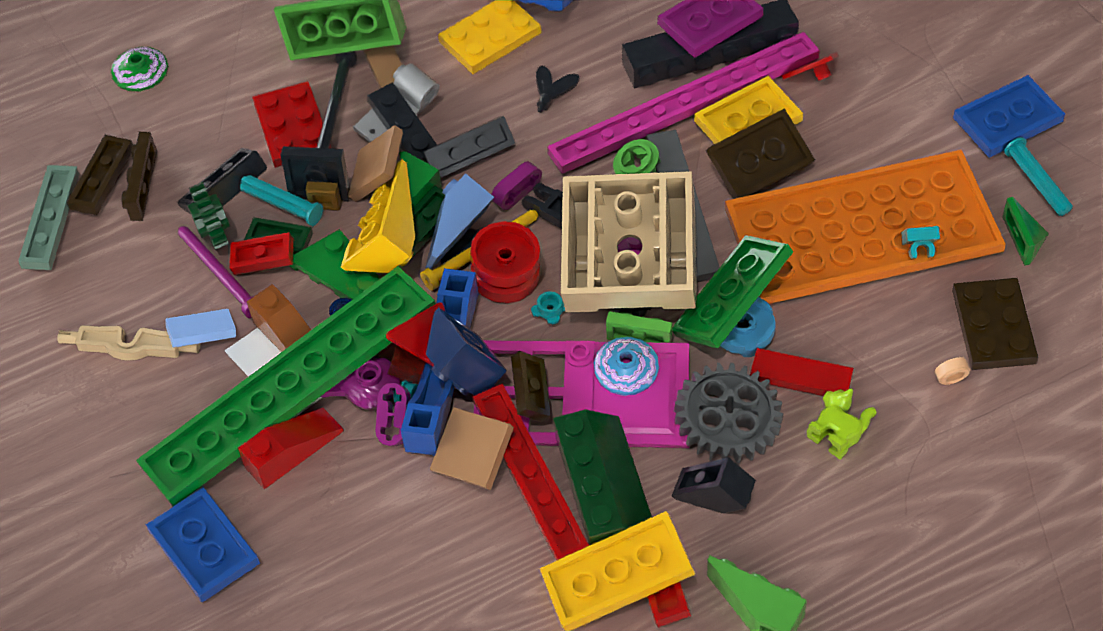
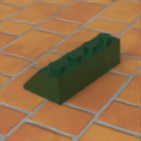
M584 409L554 417L556 441L589 546L652 518L619 416Z

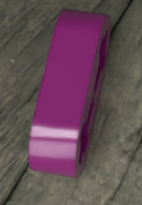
M529 161L522 163L495 186L491 194L494 196L492 202L503 210L512 208L540 182L542 171Z
M388 383L384 385L379 391L377 400L376 437L382 444L393 447L403 444L401 428L408 402L411 399L409 390L400 384ZM394 389H396V394L401 395L402 399L395 403L393 413V403L387 401L388 395H393ZM392 417H394L393 425L399 428V435H393L391 440L390 435L385 434V429L391 427Z

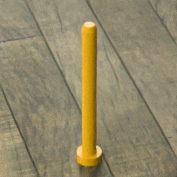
M529 210L511 222L527 227L537 220L538 213L535 210ZM471 247L434 270L426 268L420 272L425 286L430 291H433L439 287V281L442 279L444 268L458 270L471 261Z

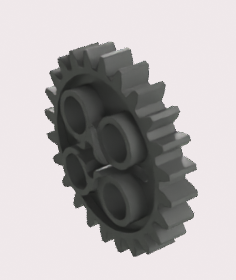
M717 363L716 371L713 372L706 365L703 369V376L694 371L691 381L685 379L682 390H678L677 401H675L674 412H676L674 422L680 425L678 434L680 436L688 435L687 446L695 443L698 444V455L705 450L710 451L709 460L711 461L715 458L716 454L721 455V459L733 456L737 464L740 463L743 454L750 461L754 458L755 450L763 455L766 446L774 444L775 435H779L780 424L783 419V413L780 412L782 401L776 400L777 390H768L769 379L759 382L760 372L757 371L750 376L747 374V366H744L739 372L735 370L734 363L729 365L728 370H724L722 365ZM707 395H716L718 398H711ZM741 398L749 399L752 402L742 401ZM705 423H712L716 427H709ZM738 427H746L750 431H743Z

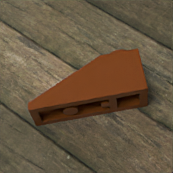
M273 284L247 301L253 323L281 352L311 331L292 303Z

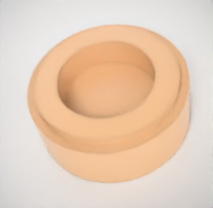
M963 357L947 360L935 369L938 381L943 385L957 383L966 378L970 373V367Z

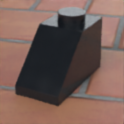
M723 458L682 468L672 497L678 501L718 513L746 509L747 504L751 500V493L756 480L731 458Z

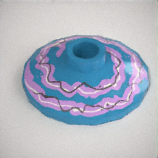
M633 337L615 338L605 343L597 352L594 360L595 376L600 385L611 393L622 396L636 395L648 389L656 380L659 371L658 356L653 348L641 339ZM628 358L632 361L629 363H623L620 360Z

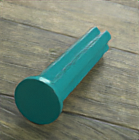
M1019 137L1011 141L1004 150L1005 155L1014 158L1059 216H1064L1070 212L1073 205L1027 149L1026 139Z
M251 175L244 176L241 179V191L305 219L310 226H315L320 221L323 214V205L316 202L313 204Z

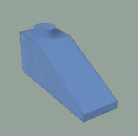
M466 173L459 181L453 179L442 192L445 198L439 209L426 263V268L431 270L487 211L494 198Z

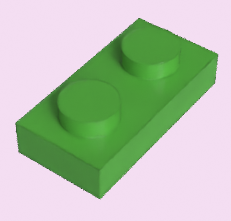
M609 311L606 320L607 340L633 337L644 342L672 343V322L664 321L660 318L650 319L633 316L626 312L616 313Z

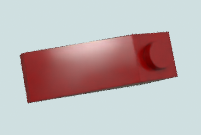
M320 408L263 429L238 447L245 469L265 490L344 432V430L324 408Z

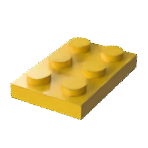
M495 0L440 32L438 39L473 75L542 32L541 25L514 0Z
M766 76L694 113V122L716 144L784 108L794 125L803 121V112L769 76Z

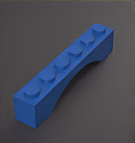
M444 268L437 294V303H443L446 313L470 329L479 295L476 272ZM425 363L418 387L408 402L401 435L405 452L435 456L444 433L455 386L452 384V380L448 379L444 382L431 370L433 366Z

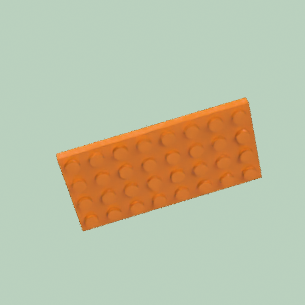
M962 149L725 201V210L738 244L744 236L748 235L785 243L793 250L788 260L759 295L768 304L1004 252L1006 245ZM939 226L940 239L932 242L935 246V255L928 258L927 249L924 246H918L917 258L911 259L909 256L911 244L902 245L901 232L907 228Z

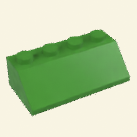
M315 0L274 7L290 60L401 44L406 30V24L398 0Z

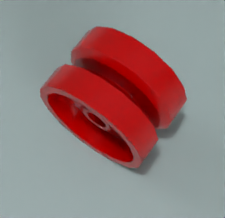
M507 221L492 223L479 230L472 240L470 250L471 272H476L478 292L483 297L499 303L521 301L532 294L539 283L540 245L533 232L519 223Z

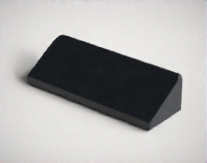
M241 148L200 183L204 184L209 196L217 195L223 207L241 192L240 184L244 176L251 175L257 178L266 171L267 166L258 151ZM189 191L178 200L177 204L190 214L187 205L194 203Z

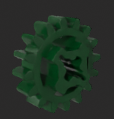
M203 183L189 187L194 203L187 205L201 239L209 236L215 250L228 245L224 229L230 227V224L217 195L209 196Z

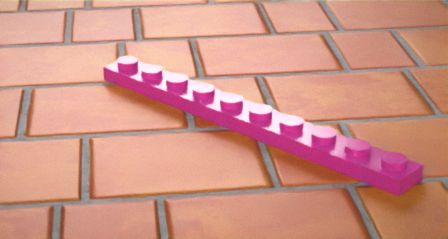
M802 32L547 146L548 155L560 172L564 174L615 151L630 141L641 139L694 115V113L766 76L774 79L819 58L820 50L806 33Z

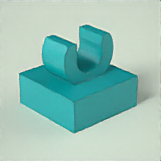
M939 226L907 228L901 232L902 245L911 244L909 247L911 259L917 258L918 246H924L927 249L928 258L935 255V246L932 242L940 239Z

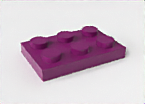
M684 0L658 15L657 22L664 31L695 58L763 17V7L755 0Z

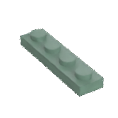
M47 166L18 260L21 269L52 270L69 212L67 200L74 190L80 175L77 166Z

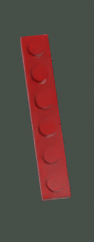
M503 383L473 396V402L481 416L514 426L503 460L556 561L588 547L589 544L524 422L520 415L517 414V409Z

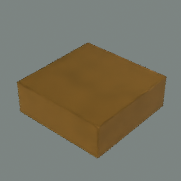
M307 182L306 194L309 202L313 204L316 202L321 203L323 210H340L342 201L338 183Z

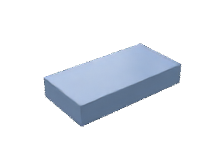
M229 309L165 319L166 329L173 348L236 337V328Z

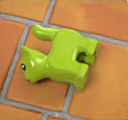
M852 388L847 391L841 389L833 392L827 391L823 396L825 409L822 410L817 421H812L807 429V437L816 444H819L825 436H829L827 439L833 445L829 448V452L838 459H842L848 452V449L860 440L861 435L869 426L870 420L877 414L876 409L873 407L865 409L859 419L846 413L852 405Z

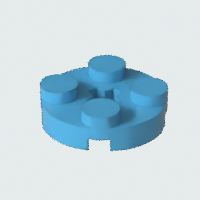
M760 297L755 300L739 321L740 323L745 320L749 321V327L740 328L737 324L720 345L722 348L729 352L740 354L743 357H753L757 348L764 349L770 344L775 335L776 321L771 306Z

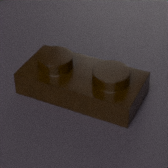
M518 351L511 356L517 414L544 422L551 417L544 359Z

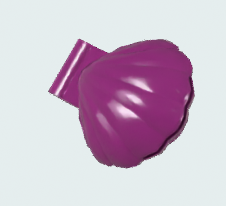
M374 356L320 397L345 396L351 403L362 409L370 410L377 408L380 389L388 383L400 384L398 369L389 360ZM388 395L387 401H390L393 395Z

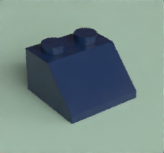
M438 307L434 312L426 350L427 357L434 365L431 370L444 382L448 379L452 380V384L464 395H467L469 392L477 395L491 389L507 370L477 333Z

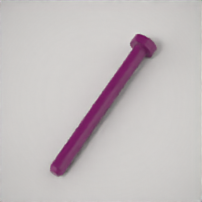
M179 227L178 235L242 304V313L251 319L247 301L252 298L251 295L188 227Z

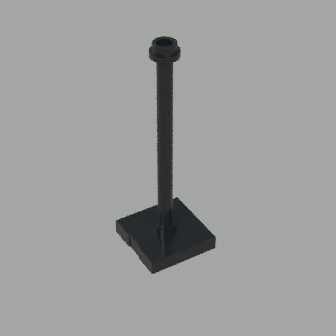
M356 51L337 53L335 56V60L339 65L317 148L285 146L282 148L281 160L287 191L302 199H308L306 194L307 182L338 183L341 201H349L350 186L344 150L329 149L349 69L357 62Z

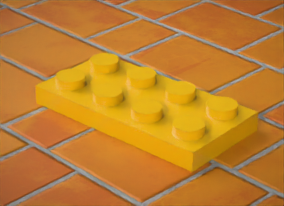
M667 511L540 568L564 631H571L695 575Z

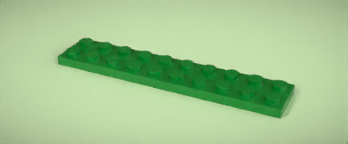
M397 266L139 457L136 462L169 503L175 506L241 457L238 447L263 429L293 418L390 345L392 342L386 338V333L435 305V300Z

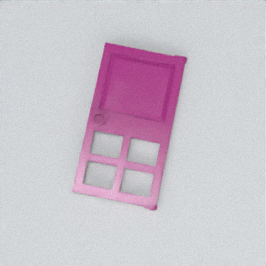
M483 340L494 354H515L518 351L530 355L565 354L564 387H548L549 399H563L562 415L587 409L619 416L629 447L690 449V446L686 445L688 435L680 436L678 434L680 425L674 422L676 415L674 406L675 401H677L678 390H682L685 379L689 380V343L646 342L658 356L659 371L656 380L648 389L636 395L622 396L611 393L602 387L595 376L594 360L597 352L607 342ZM625 358L620 361L623 363H629L632 360ZM504 386L510 398H515L514 386ZM474 404L473 413L480 415ZM520 415L529 432L530 418ZM529 432L536 446H558L555 432Z

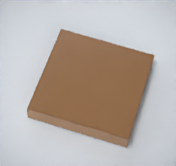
M394 125L359 150L348 194L350 199L357 202L393 178L403 136L402 129Z
M453 407L430 470L491 490L514 426Z

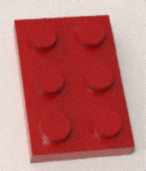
M309 81L252 96L274 168L283 166L281 160L283 146L317 148L323 121Z

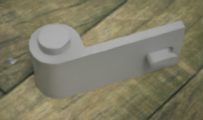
M412 63L406 66L404 64L401 65L393 75V79H395L394 85L416 116L435 98L439 91V84ZM373 109L353 126V129L368 142L373 141L387 131Z

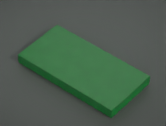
M748 235L744 236L697 295L696 308L686 309L672 327V332L676 337L718 349L793 253L791 247L785 243Z

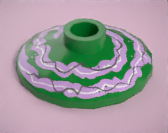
M137 47L127 50L118 56L113 62L111 74L113 81L119 88L140 92L153 88L165 78L168 71V63L166 57L159 50L151 47Z

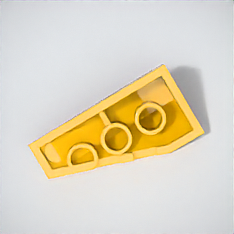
M403 159L396 164L393 178L374 191L369 201L373 206L360 219L357 225L362 229L357 240L352 238L346 248L341 268L345 271L389 273L399 265L405 266L411 260L414 253L412 248L415 240L407 162Z

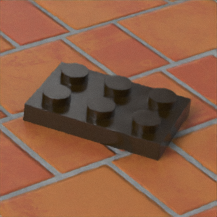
M785 108L708 147L706 150L733 199L754 195L811 165L815 161Z
M1018 277L953 284L952 292L971 370L1037 364L1038 353Z

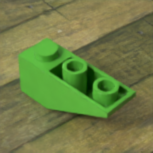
M711 555L707 559L708 578L750 631H797L805 616L807 601L799 593L789 588L782 589L773 585L760 574L747 573L737 568L733 562L727 559L719 560Z

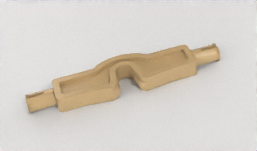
M80 326L78 332L59 330L57 337L58 343L76 344L79 351L108 353L112 357L121 360H137L146 356L177 358L179 352L199 353L201 346L198 343L173 348L168 332L140 328L133 341L124 343L126 334L120 326Z

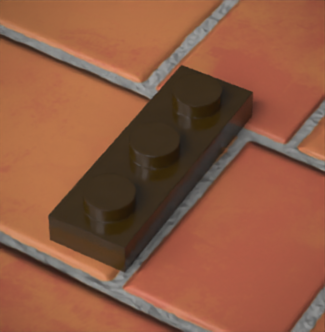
M139 132L137 143L133 144L131 149L133 162L132 166L127 168L126 178L128 186L127 190L122 192L121 197L122 207L127 209L131 221H143L157 153L151 132Z
M104 134L67 200L70 210L98 215L131 155L132 140Z

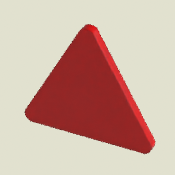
M834 52L781 75L784 80L813 68L818 81L831 76L827 62L834 60L839 55L837 52Z
M438 302L388 331L386 338L431 366H434L427 357L426 350L434 312L438 307L445 311L443 303Z

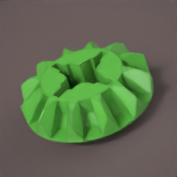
M637 139L630 141L616 153L613 161L614 172L616 174L656 173V165L661 162L659 150L649 140ZM634 156L640 159V167L635 166Z

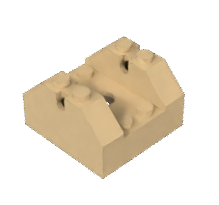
M692 171L563 177L561 297L566 312H597L599 309L663 307V309L696 308V220ZM633 237L642 243V250L638 255L631 250L618 252L619 243L625 238Z

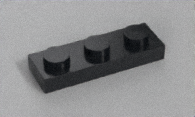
M392 82L368 94L367 102L388 130L396 125L403 130L401 150L425 162L421 152L437 145V143Z
M499 116L428 148L421 153L426 163L439 169L441 178L515 144L505 117Z

